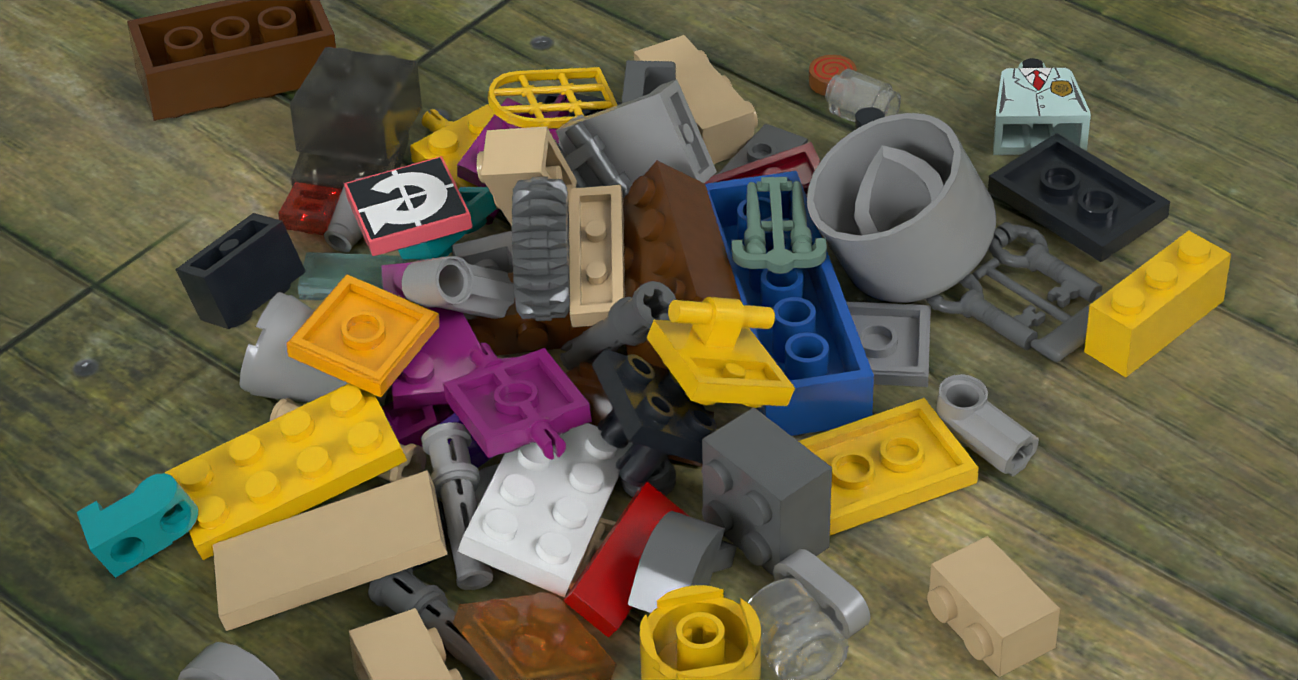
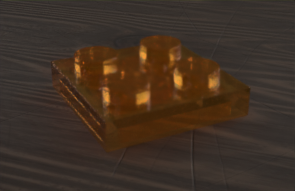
M552 592L459 604L453 620L455 627L499 680H611L617 666L615 661L598 643L597 639L587 631L566 607L563 600Z

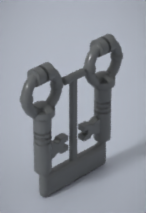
M1004 222L995 229L989 246V251L994 258L959 282L964 288L969 289L961 297L960 301H947L940 295L926 299L927 303L934 310L949 314H961L966 318L974 317L1022 349L1029 350L1033 348L1053 362H1059L1085 343L1089 305L1104 293H1102V285L1051 255L1047 241L1037 229ZM1017 237L1025 238L1028 242L1034 244L1023 256L1012 255L1009 251L1002 248ZM999 263L1016 268H1027L1031 272L1039 271L1060 283L1061 287H1054L1047 295V300L1050 302L1058 300L1057 306L1060 308L1067 306L1070 303V299H1075L1079 296L1090 302V304L1075 315L1070 316L995 268L999 266ZM985 275L991 277L1058 319L1062 324L1045 337L1037 339L1038 334L1031 327H1038L1045 322L1046 314L1042 311L1036 314V308L1029 305L1023 310V314L1012 317L984 299L983 288L978 280Z

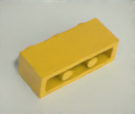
M1188 230L1089 305L1084 353L1122 376H1129L1224 301L1231 253Z

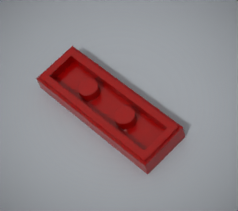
M646 482L636 492L563 600L608 638L619 629L632 606L628 605L636 571L644 548L654 528L670 511L689 516L649 482Z

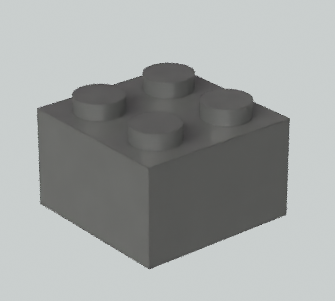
M754 407L702 439L703 519L707 523L725 528L723 536L733 544L738 545L737 547L743 551L745 557L753 565L763 567L774 576V566L797 550L805 549L817 556L829 548L832 467Z

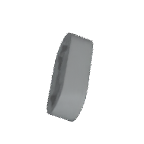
M799 549L774 566V580L782 595L790 604L834 639L845 641L869 624L871 619L870 611L860 592L811 552Z

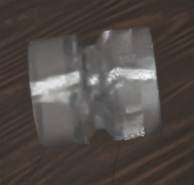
M788 578L774 581L760 589L748 601L755 610L761 625V654L766 657L768 665L780 680H829L841 668L849 650L847 638L832 619L822 612L820 604L800 581Z

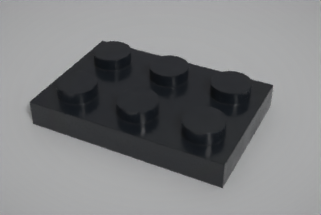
M1055 133L989 175L988 192L1099 262H1103L1169 216V200L1058 133Z

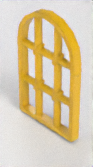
M600 67L523 70L503 73L493 80L488 91L489 107L495 115L505 122L521 128H560L573 118H544L542 112L569 111L571 113L574 112V117L581 114L584 115L582 110L609 109L618 105ZM595 78L597 84L574 85V83H569L567 79ZM559 80L561 85L535 87L534 85H529L528 81ZM520 82L522 86L517 88H499L504 84ZM601 91L605 101H577L574 93ZM561 93V95L567 96L569 103L542 104V102H537L534 95ZM521 95L522 97H527L530 105L501 106L495 97ZM514 113L534 114L536 118L522 117Z

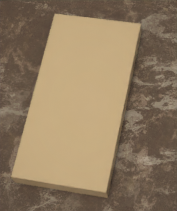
M428 470L213 544L219 618L226 631L447 555L435 488Z

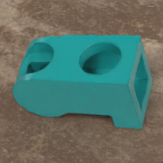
M162 473L146 478L133 493L105 509L95 501L77 511V515L90 551L116 578L173 544V541L191 530L198 517V506L171 475Z

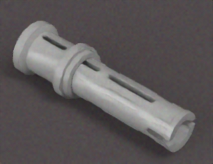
M451 422L438 424L423 434L421 438L423 450L431 458L433 473L430 477L434 484L436 496L442 499L447 532L457 574V586L464 590H476L492 582V570L488 564L457 552L463 535L477 509L474 492L479 486L480 476L478 468L472 465L468 447L472 442V438L464 424Z

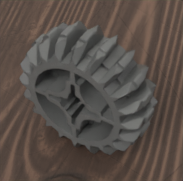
M548 176L532 177L529 180H519L513 188V283L516 308L522 319L552 321V318H565L570 311L569 202L567 186L562 179H548Z

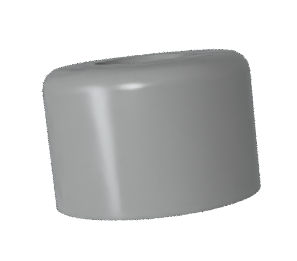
M903 113L890 115L869 122L854 130L840 140L825 155L817 166L808 187L807 207L810 217L823 238H826L828 246L854 285L866 295L881 301L894 303L920 301L938 295L955 286L969 275L983 259L992 242L996 228V211L991 195L956 134L945 122L926 114Z

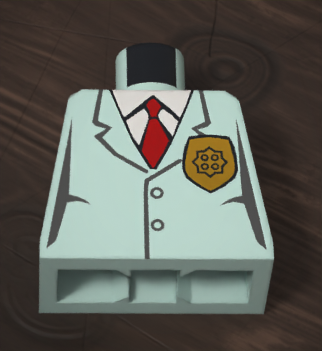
M1030 58L1021 62L1018 68H1007L1001 72L995 116L993 155H1022L1055 133L1087 151L1091 114L1071 70L1067 68H1046L1041 60Z

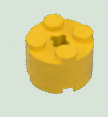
M687 586L666 593L657 600V608L648 617L645 614L640 624L641 680H761V625L755 610L742 598H740L739 604L724 597V590L713 586Z

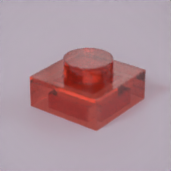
M295 182L278 212L279 220L283 221L287 230L324 235L328 229L342 189Z

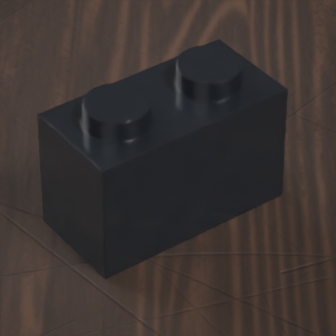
M252 213L175 269L200 320L226 329L237 327L247 322L252 317L254 310L269 299H272L278 292L286 293L290 289L291 283L306 272L283 221Z

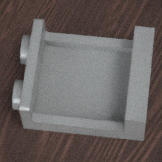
M677 79L658 86L648 95L584 117L582 114L573 117L556 130L559 137V146L568 155L576 148L565 134V131L579 121H582L592 136L598 134L606 146L603 152L619 174L625 172L632 183L638 177L643 176L656 160L703 183L717 172ZM586 162L576 168L589 187L603 186Z

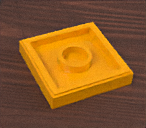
M346 274L287 342L288 357L382 397L438 329L439 313Z

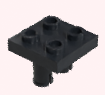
M604 349L592 366L611 403L612 409L598 423L597 428L599 431H602L600 434L602 438L613 447L623 449L629 442L633 443L615 464L616 469L620 470L618 473L623 480L632 486L641 488L668 455H675L703 464L702 439L715 432L717 428L715 420L706 412L704 406L691 401L687 397L685 391L670 370L650 364L637 355L630 354L626 356Z

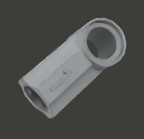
M458 256L414 261L407 266L402 277V291L405 298L425 308L437 307L498 319L505 317L507 309L514 303V284L510 281L508 272L471 265Z
M963 374L945 378L939 387L936 413L962 447H969L1002 473H1008L1012 477L1026 468L1028 461L1037 451L1039 438L988 402L987 388L979 379Z

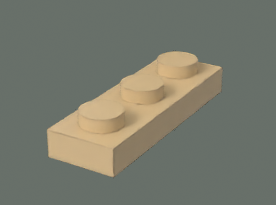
M621 185L569 189V276L572 327L595 325L608 317L610 308L616 301L625 298L624 219Z

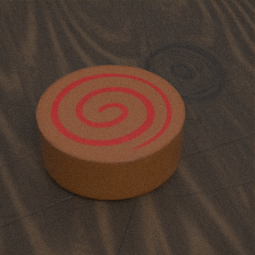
M841 55L818 57L809 66V86L816 93L826 97H839L848 94L856 86V65L852 60Z

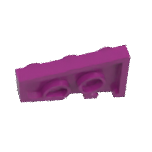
M411 263L381 265L383 290L406 299L402 291V277L405 269ZM437 307L428 308L439 313V327L393 382L394 409L447 404L443 382L467 375L478 368L471 361L469 355L475 345H478L480 349L481 346L462 312Z

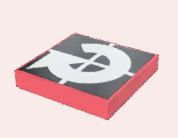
M442 156L344 183L348 202L372 256L385 254L472 228L469 210Z

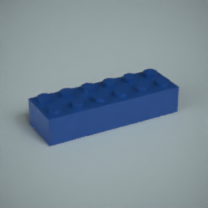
M797 171L705 184L743 305L771 307L775 313V321L772 328H750V330L795 387L788 406L763 405L755 409L791 436L831 430L872 416L874 374L828 253L826 252L825 261L818 266L793 268L791 271L783 274L773 273L768 269L743 268L732 259V240H742V244L745 246L747 184L750 182L756 184V182L761 181V177H787V181H792V183L799 181L801 183ZM802 186L807 227L811 230L813 245L815 238L822 237L810 217L807 197ZM780 191L783 221L792 220V191ZM757 192L761 221H771L770 193ZM764 231L766 254L773 250L772 231ZM783 231L785 249L792 252L791 231Z

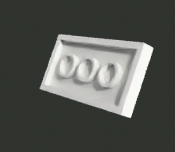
M586 423L559 435L566 443V450L559 458L554 453V459H547L538 445L533 442L521 446L510 453H505L463 535L457 552L565 598L620 475L618 473L620 470L616 469L615 464L633 443L629 442L623 449L613 447L600 435L602 431H599L596 426Z

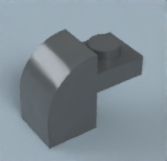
M674 511L668 512L656 525L647 541L636 571L628 605L651 613L657 608V600L672 590L695 585L709 586L713 572L732 567L738 545L722 540L725 528Z

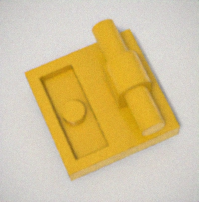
M706 297L702 302L673 300L668 308L670 321L653 320L647 339L691 401L702 405H714L716 402L735 403L752 408H760L763 405L788 406L795 387L750 330V328H772L775 321V313L771 307L743 305L739 299Z

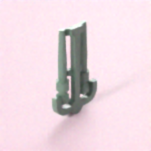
M761 177V181L756 182V184L754 182L748 183L747 230L744 233L745 246L742 244V240H732L733 261L743 268L768 269L777 274L787 273L793 268H811L822 264L826 259V238H815V243L812 245L811 230L807 227L801 183L799 181L793 183L792 181H787V177ZM780 191H792V220L783 221ZM757 192L770 193L771 221H761ZM764 231H772L773 250L766 254ZM783 231H791L792 252L785 249Z

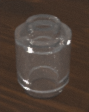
M845 69L840 75L833 76L825 94V99L829 102L830 113L854 123L855 114L861 108H878L883 111L886 117L898 114L901 103L900 93L893 91L891 84L851 69Z

